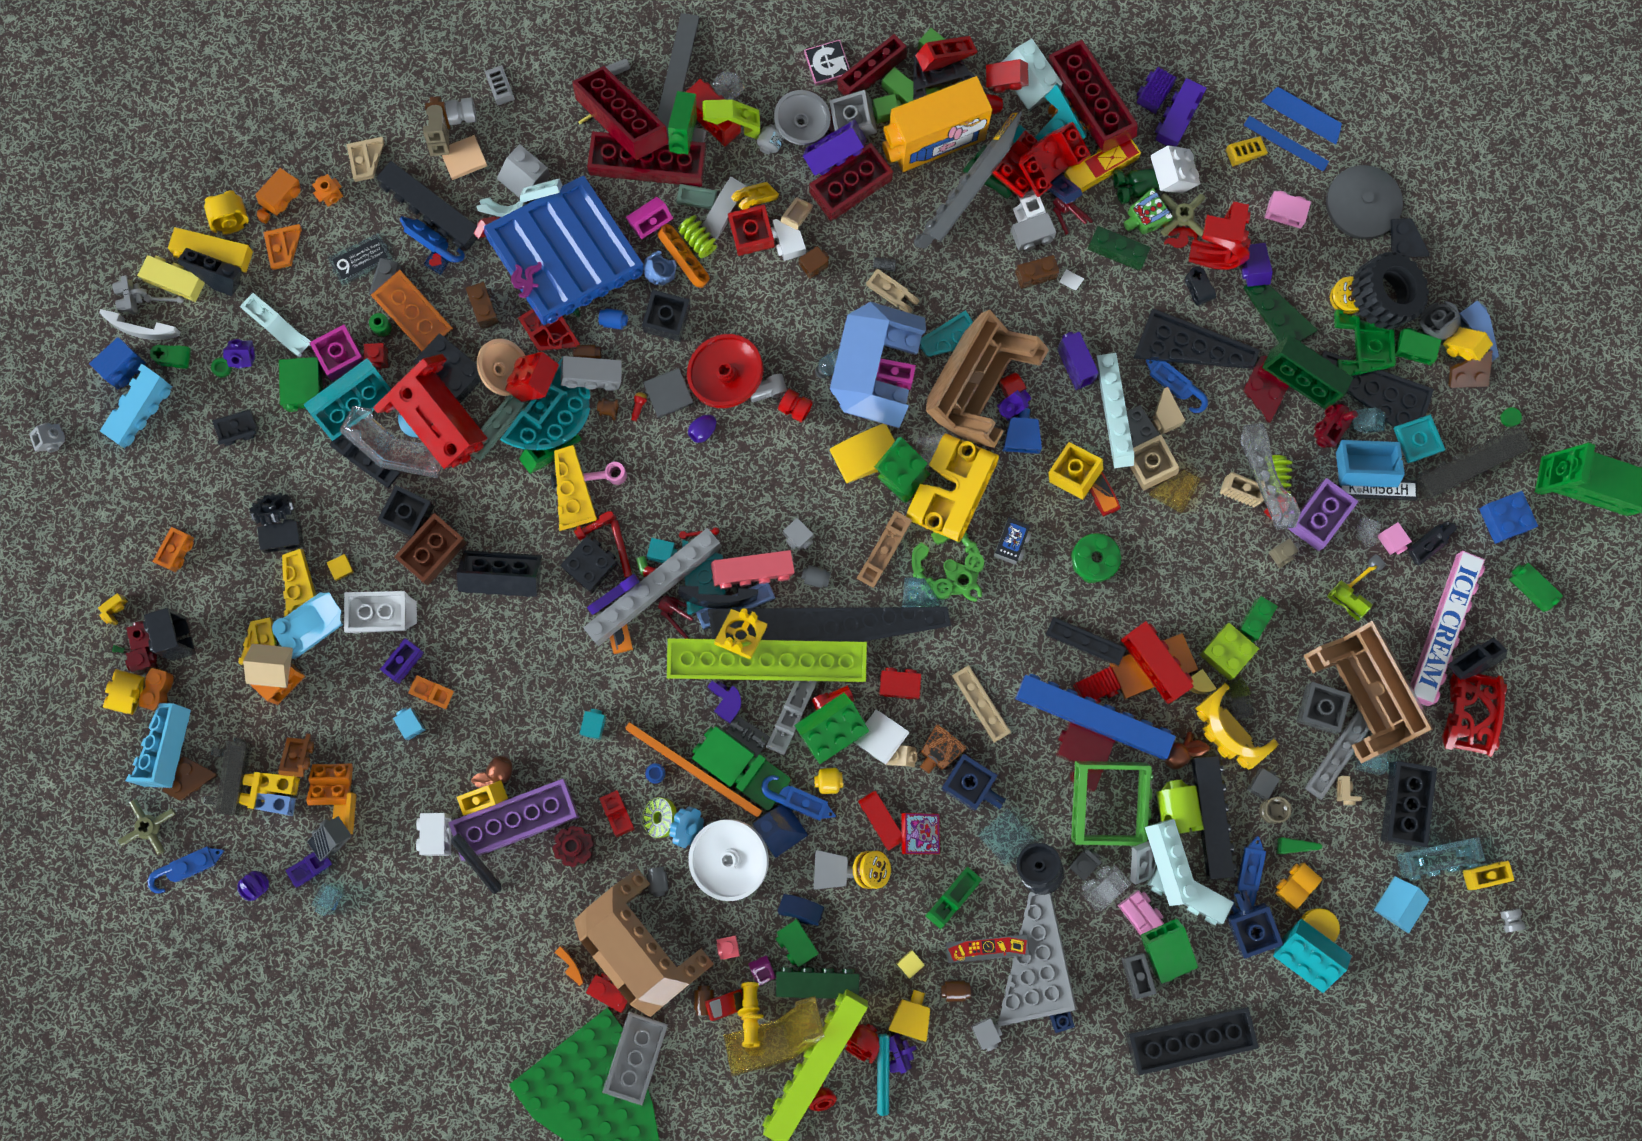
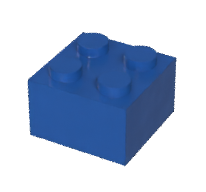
M117 337L89 364L118 390L125 387L132 376L139 374L141 371L138 368L141 364L145 365L146 362L130 346Z
M1523 491L1479 508L1495 544L1538 527Z

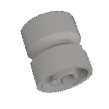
M473 97L463 98L460 102L457 100L445 102L449 125L461 124L462 121L466 123L477 122Z

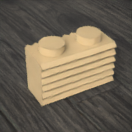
M1231 472L1225 477L1220 494L1227 495L1231 499L1234 498L1235 501H1241L1242 504H1249V507L1252 506L1254 508L1263 502L1268 486Z

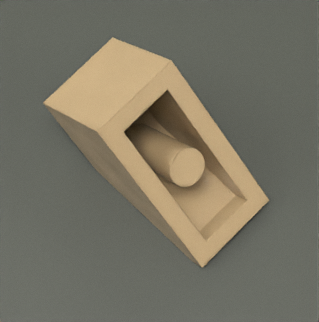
M1168 387L1164 388L1160 395L1152 421L1157 431H1160L1161 435L1182 426L1185 422Z

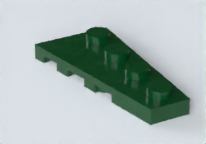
M1269 284L1249 287L1245 285L1243 287L1279 343L1289 335L1301 342L1318 331Z

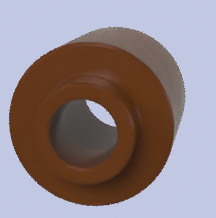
M595 344L577 345L576 349H573V357L601 359V347Z
M964 980L945 981L944 985H941V997L945 998L946 1002L970 999V982H965Z
M710 985L698 986V990H694V1010H696V1015L698 1016L709 1015L705 1001L714 998V989H710Z

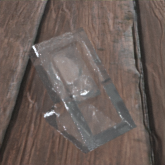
M944 431L917 439L916 444L929 450H925L922 458L928 463L925 466L926 470L930 468L929 464L942 436L946 433Z

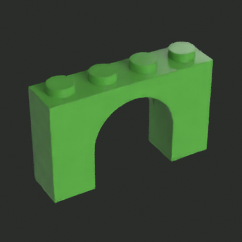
M930 28L919 40L918 49L920 50L926 42L945 40V38ZM894 67L882 80L881 88L889 95L895 94L896 100H900V103L903 105L913 101V81ZM942 86L925 90L926 94L929 95L937 92Z

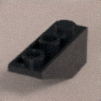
M186 248L178 258V263L213 290L233 296L240 286L241 268L189 248Z

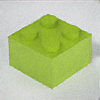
M1227 623L1199 655L1230 681L1236 677L1259 648L1233 625Z

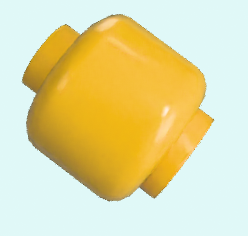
M821 768L818 771V775L814 776L815 788H819L821 794L838 793L840 788H843L842 772H839L837 768Z

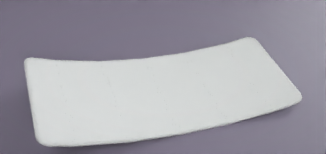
M1066 269L1059 282L1071 289L1077 290L1084 278Z

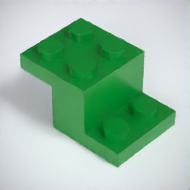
M902 437L897 438L874 466L880 472L878 478L904 503L908 502L917 491L919 485L930 475L925 469L928 463Z

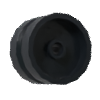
M1034 843L1025 847L1017 857L1016 868L1023 885L1028 891L1034 894L1046 895L1060 887L1064 880L1065 871L1059 854L1052 846L1045 843Z

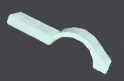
M559 178L523 188L520 201L510 206L499 205L490 197L481 199V205H477V209L479 212L503 217L522 207L526 201L560 193L562 183Z
M254 293L241 304L240 307L298 357L302 355L301 353L308 346H311L309 343L311 341L301 335Z

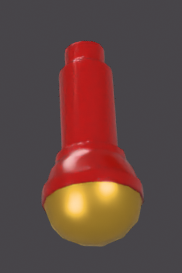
M638 392L634 396L635 405L631 415V420L637 421L642 406L647 402V396L643 392Z

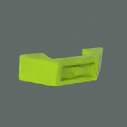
M735 100L702 101L703 120L716 125L727 120L744 126V135L757 140L760 134V113L758 109Z

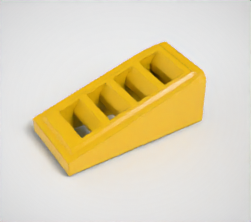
M1261 136L1230 144L1225 149L1232 167L1268 153ZM1258 142L1261 151H1257L1254 143ZM1249 145H1251L1254 153H1251ZM1243 147L1245 148V150H1246V152H1247L1246 155L1244 154V151H1243V149H1242Z

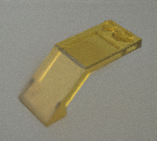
M816 997L796 1001V1007L778 1020L759 1025V1047L746 1048L742 1046L744 1030L723 1035L731 1075L737 1076L792 1060L825 1037Z

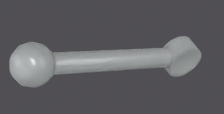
M147 294L144 296V301L148 303L151 301H176L181 304L184 302V298L182 296L177 298L151 297Z

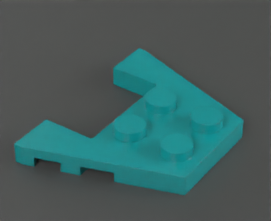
M1056 83L1046 94L1045 98L1059 111L1034 138L1040 141L1047 134L1073 122L1082 139H1084L1087 134L1076 114L1073 113L1069 101L1063 95L1060 85ZM1020 124L1017 126L1012 141L1014 143L1026 130Z

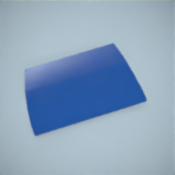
M1277 87L1261 101L1335 145L1337 144L1342 123L1285 90ZM1251 116L1244 123L1245 127L1322 171L1325 170L1329 163L1328 160Z

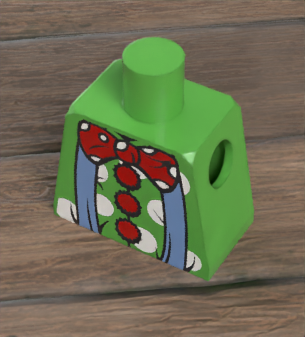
M1152 188L1130 207L1128 211L1130 218L1124 221L1123 224L1128 232L1138 228L1143 235L1166 226L1173 216L1154 188Z

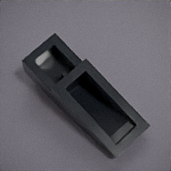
M1493 637L1482 645L1478 643L1447 664V667L1460 680L1475 676L1506 659L1507 649Z

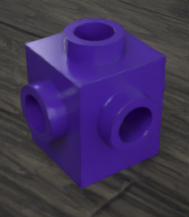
M234 339L228 342L226 348L223 349L224 360H227L228 367L238 369L252 367L256 357L252 340L242 341Z

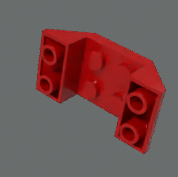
M1070 122L1047 134L1022 154L1019 166L1036 196L1040 197L1052 187L1050 182L1069 166L1079 165L1091 154L1075 124Z
M1026 130L1012 145L992 173L994 177L1019 198H1022L1031 187L1019 166L1020 157L1039 142Z

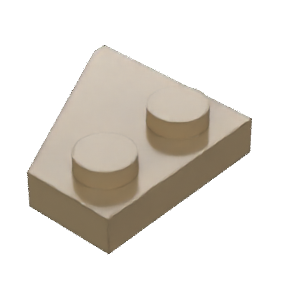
M383 137L347 144L355 182L374 178L384 146Z

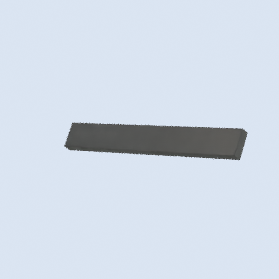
M684 13L680 15L657 118L666 126L667 145H669L668 126L677 91H684L700 20L697 15Z

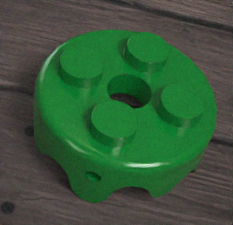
M1100 533L1089 534L1081 538L1071 553L1073 570L1087 583L1109 580L1115 575L1121 565L1122 558L1119 546L1112 538ZM1095 552L1100 553L1102 561L1094 562L1092 554Z

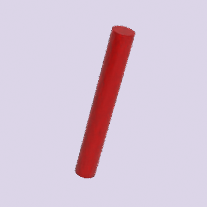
M618 520L610 523L625 578H628L632 575L619 523Z

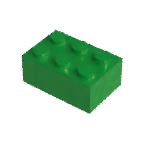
M842 693L794 725L819 764L869 732L855 705L845 693Z

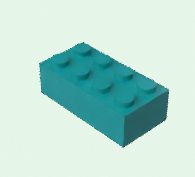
M366 358L306 402L304 406L333 441L373 412V407L391 388L368 358Z

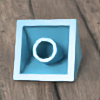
M1394 877L1374 911L1409 933L1430 899L1420 888Z

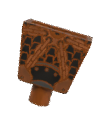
M937 723L921 751V754L926 759L920 765V768L928 774L935 766L943 770L963 753L967 747Z

